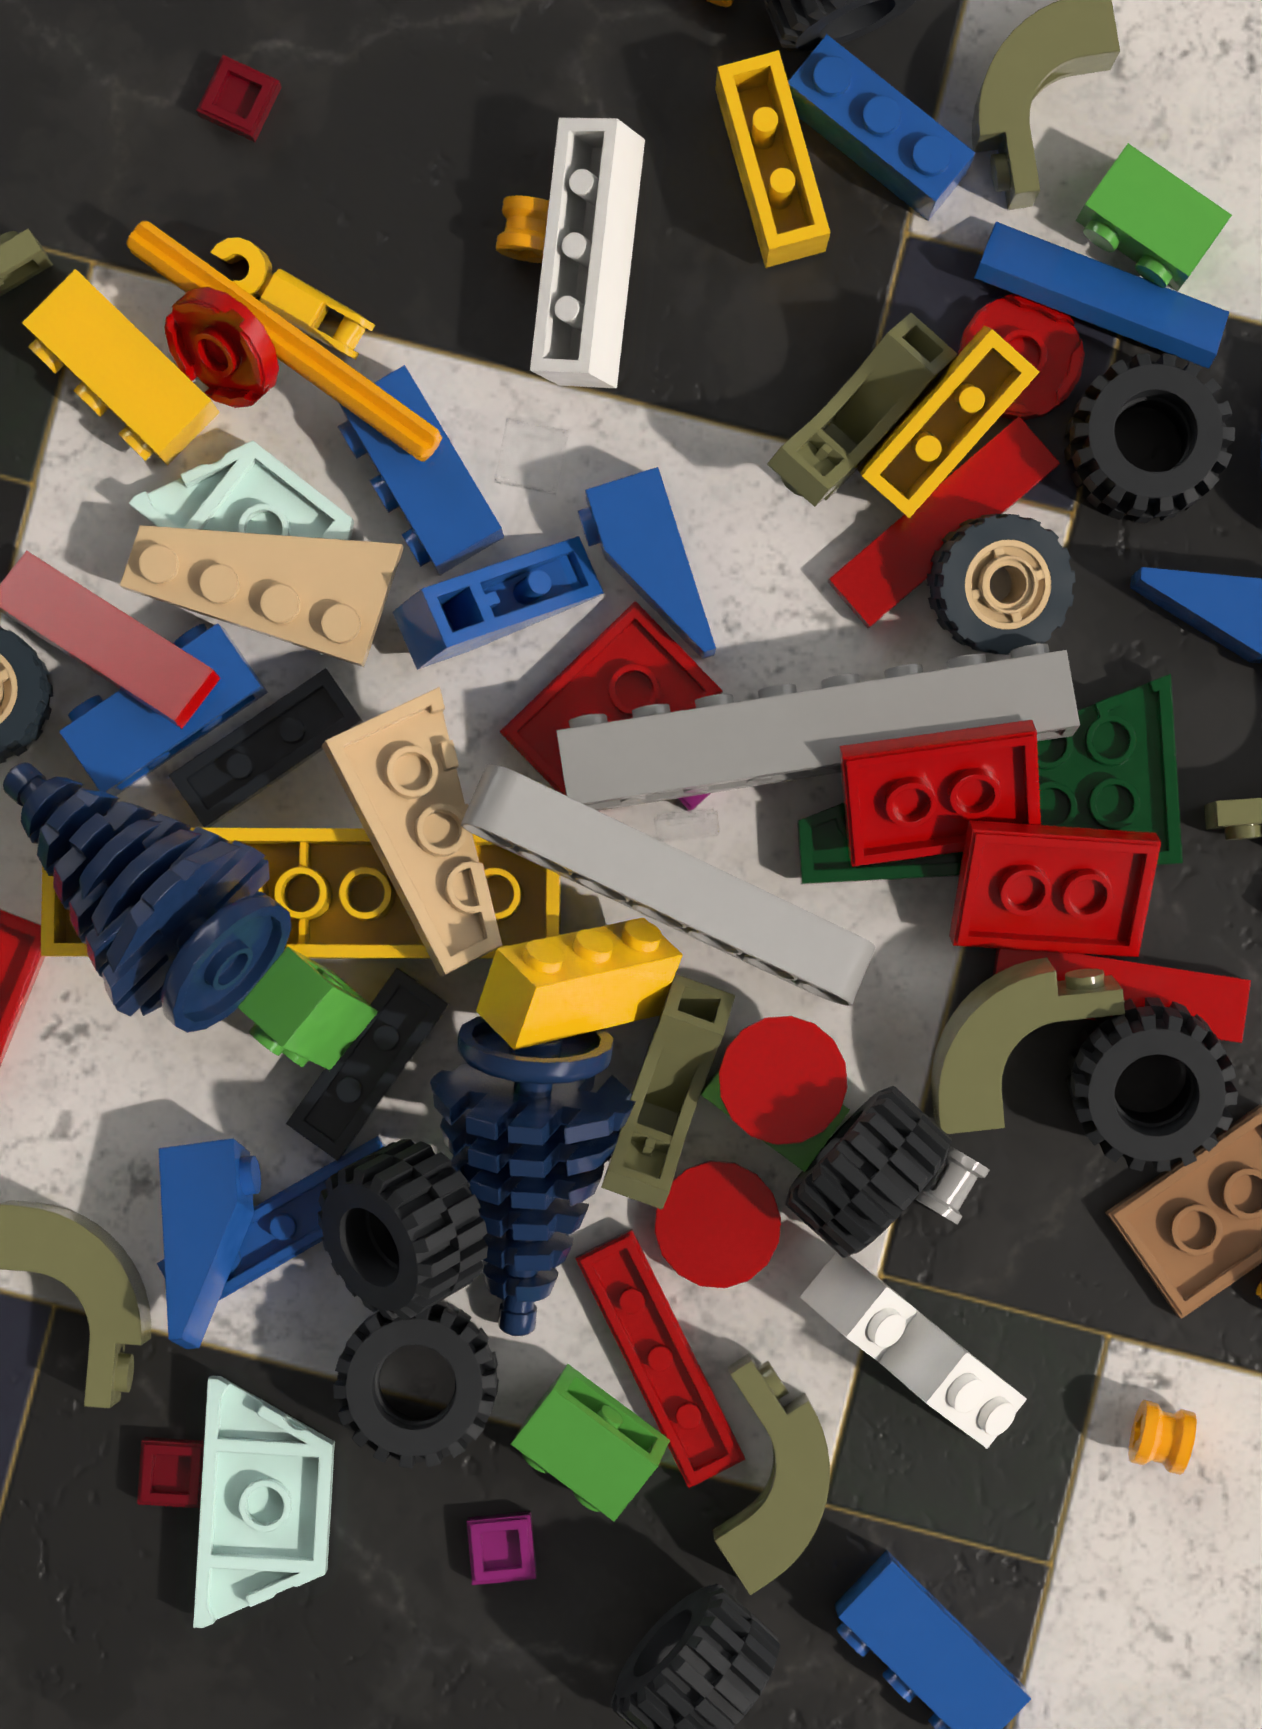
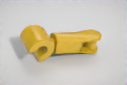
M239 237L227 238L217 243L210 253L229 264L246 259L249 263L248 275L240 281L234 280L235 284L255 298L261 296L260 302L298 329L334 350L355 360L357 359L359 353L354 351L365 330H373L375 325L281 268L272 274V264L267 254L248 240ZM330 308L344 315L333 337L318 330Z

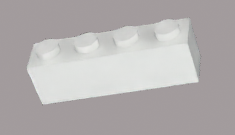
M559 118L530 371L559 386L617 388L645 139L622 121L615 118Z

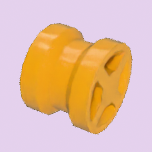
M518 195L504 198L502 214L506 218L505 231L497 236L496 251L513 259L542 263L549 200Z
M1143 1400L1138 1407L1131 1430L1128 1450L1129 1461L1140 1465L1154 1461L1162 1463L1168 1472L1179 1475L1184 1473L1195 1441L1196 1413L1180 1409L1173 1414L1162 1411L1156 1402Z

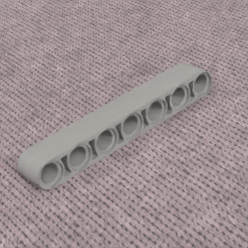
M486 765L461 822V826L484 840L814 995L837 1004L852 1006L875 950L874 944L859 935L502 766Z

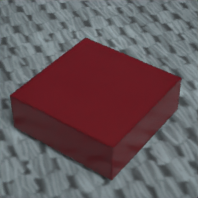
M222 55L196 111L199 117L256 142L282 86L279 80Z
M143 1438L141 1441L137 1504L200 1508L204 1441Z

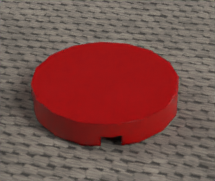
M202 287L189 290L171 306L173 307L172 312L166 316L164 326L169 351L179 369L191 381L198 377L202 383L209 387L204 392L209 398L234 408L249 407L276 385L279 365L275 347L264 326L245 305L226 292L210 287Z
M1017 294L1006 295L1005 298L996 299L979 309L961 336L958 355L985 325L993 329L1039 371L1037 376L1000 417L1012 420L1019 416L1022 420L1045 416L1063 404L1081 377L1085 356L1082 339L1080 340L1079 333L1074 327L1075 323L1066 313Z
M793 1016L766 1017L743 1028L727 1046L719 1069L720 1098L731 1119L751 1137L775 1145L802 1143L823 1132L840 1113L848 1089L846 1062L835 1041L815 1023Z
M709 1160L685 1169L673 1179L663 1209L656 1208L655 1235L662 1256L679 1276L702 1287L728 1288L749 1281L768 1265L779 1244L781 1215L774 1194L756 1173L735 1162Z

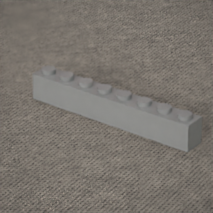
M1033 644L1010 651L1011 659L986 662L985 654H970L948 660V669L923 672L921 664H907L885 670V679L860 682L858 674L829 677L821 681L822 689L797 692L795 684H780L760 689L758 691V699L734 702L732 694H717L695 700V709L676 712L670 711L669 704L647 705L632 710V719L608 722L607 715L605 714L579 716L569 720L570 728L556 730L566 795L586 806L601 811L842 772L839 748L842 745L1033 720L1037 730V742L1073 736L1080 726L1067 650L1049 652L1048 644Z

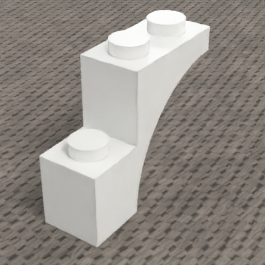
M836 1252L800 1296L803 1301L848 1340L877 1360L926 1404L985 1448H988L999 1434L1008 1429L1014 1420L1016 1412L1027 1400L1015 1388L958 1344L851 1255L842 1258Z

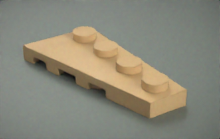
M140 525L120 586L137 594L364 667L404 547L402 544Z
M438 687L325 740L322 748L439 976L442 977L502 946V941L482 863H479L473 835L461 826L469 805L464 802L457 768L459 767L453 740H449L443 715L445 706L441 689Z

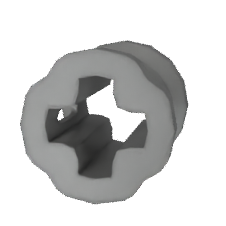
M950 1146L944 1163L915 1200L958 1225L962 1218L958 1210L977 1178H985L990 1169Z

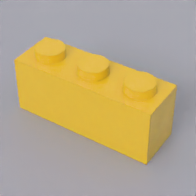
M779 50L717 67L715 90L765 268L826 252L830 229Z
M76 269L22 322L36 338L28 348L55 374L65 366L80 381L73 389L74 393L99 417L108 409L126 425L118 435L145 461L155 453L168 466L220 413L212 400Z
M984 325L857 470L865 480L910 518L1037 376L1039 371L993 329Z
M644 917L500 947L496 950L476 1012L513 1050L659 1016L683 954L662 935L658 927L648 922Z

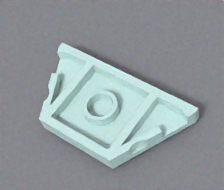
M254 441L225 453L222 459L212 464H201L180 474L182 478L150 493L144 491L137 494L129 502L136 511L157 527L351 540L354 526L352 517Z
M211 1376L208 1378L193 1628L209 1626L217 1619L247 1606L252 1607L273 1598L275 1594L293 1586L298 1587L321 1577L328 1570L335 1441L222 1376Z

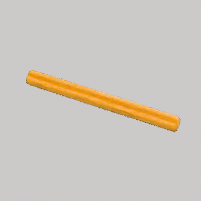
M141 221L134 228V231L130 233L126 245L134 256L186 293L191 289L210 287L228 293L245 305L264 326L275 347L277 359L417 460L426 461L433 455L442 440L440 432L436 427L151 222Z

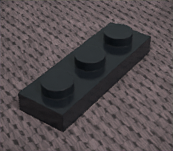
M325 668L168 776L203 827L209 828L323 750L322 744L325 740L363 723V720L330 672Z
M400 968L395 969L371 1003L379 1012L332 1069L328 1070L325 1068L286 1122V1125L337 1161L346 1152L450 1005Z

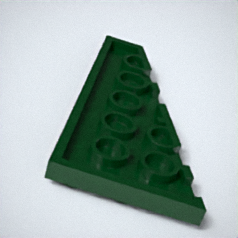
M1171 674L1078 710L1080 726L1073 736L1037 742L1041 825L1156 833L1161 841L1157 865L1183 863ZM844 803L797 821L801 885L959 876L963 851L852 867L848 851Z

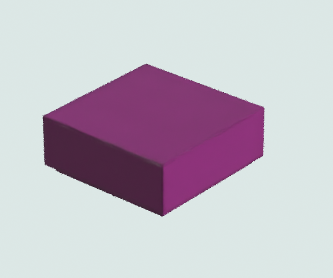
M531 1511L467 1518L472 1585L536 1579Z

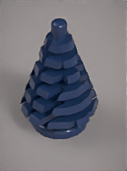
M24 762L10 769L3 782L4 792L18 805L23 806L20 822L31 842L38 844L37 856L48 876H54L53 888L64 908L70 910V921L82 943L86 944L87 954L95 970L103 978L105 990L116 1010L131 1017L139 1008L142 1015L145 1016L162 1007L164 1016L174 1026L186 1033L205 1030L233 1013L284 952L292 929L290 912L274 899L267 896L266 893L258 891L270 879L269 862L263 859L266 855L236 840L232 844L227 843L228 840L200 827H196L192 831L190 830L192 828L190 825L160 813L154 816L156 812L139 805L124 801L118 802L120 798L103 791L82 788L84 784L69 778L55 776L47 780L30 763Z
M478 1016L462 1024L458 1033V1052L466 1061V1064H460L453 1072L441 1070L430 1081L434 1107L443 1116L440 1129L444 1143L453 1155L451 1165L456 1172L460 1170L468 1183H470L468 1188L472 1195H476L480 1204L479 1214L485 1220L487 1234L483 1236V1239L488 1245L487 1258L483 1259V1261L488 1263L484 1265L482 1272L489 1292L503 1299L499 1306L498 1326L501 1331L511 1336H525L534 1331L537 1317V1306L534 1302L543 1300L550 1295L559 1273L556 1267L565 1262L573 1245L574 1237H569V1234L580 1228L588 1210L589 1204L582 1202L595 1194L603 1175L604 1163L610 1160L618 1142L620 1129L625 1126L636 1101H630L631 1091L613 1075L607 1079L596 1093L590 1092L594 1088L595 1075L604 1071L610 1065L614 1038L606 1029L513 1050L481 1016Z

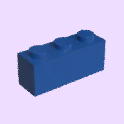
M828 34L788 81L797 116L927 221L930 220L968 173L975 156L973 150Z
M403 365L374 382V384L439 430L442 440L429 459L426 461L417 460L341 404L340 407L347 421L337 427L356 459L366 453L369 455L379 472V475L369 481L388 513L399 507L411 529L401 535L420 567L431 561L439 575H442L503 539L504 534L502 527L406 366Z
M204 623L199 624L185 632L173 643L212 668L221 678L183 729L177 727L121 689L104 701L100 695L93 696L79 704L68 714L71 723L59 732L99 791L117 796L268 693L227 631L218 623L210 629Z
M888 1550L834 1604L838 1618L843 1621L836 1628L838 1633L862 1657L872 1650L888 1666L882 1675L895 1691L909 1703L917 1695L934 1712L928 1719L934 1729H1003L1031 1700L1024 1685Z

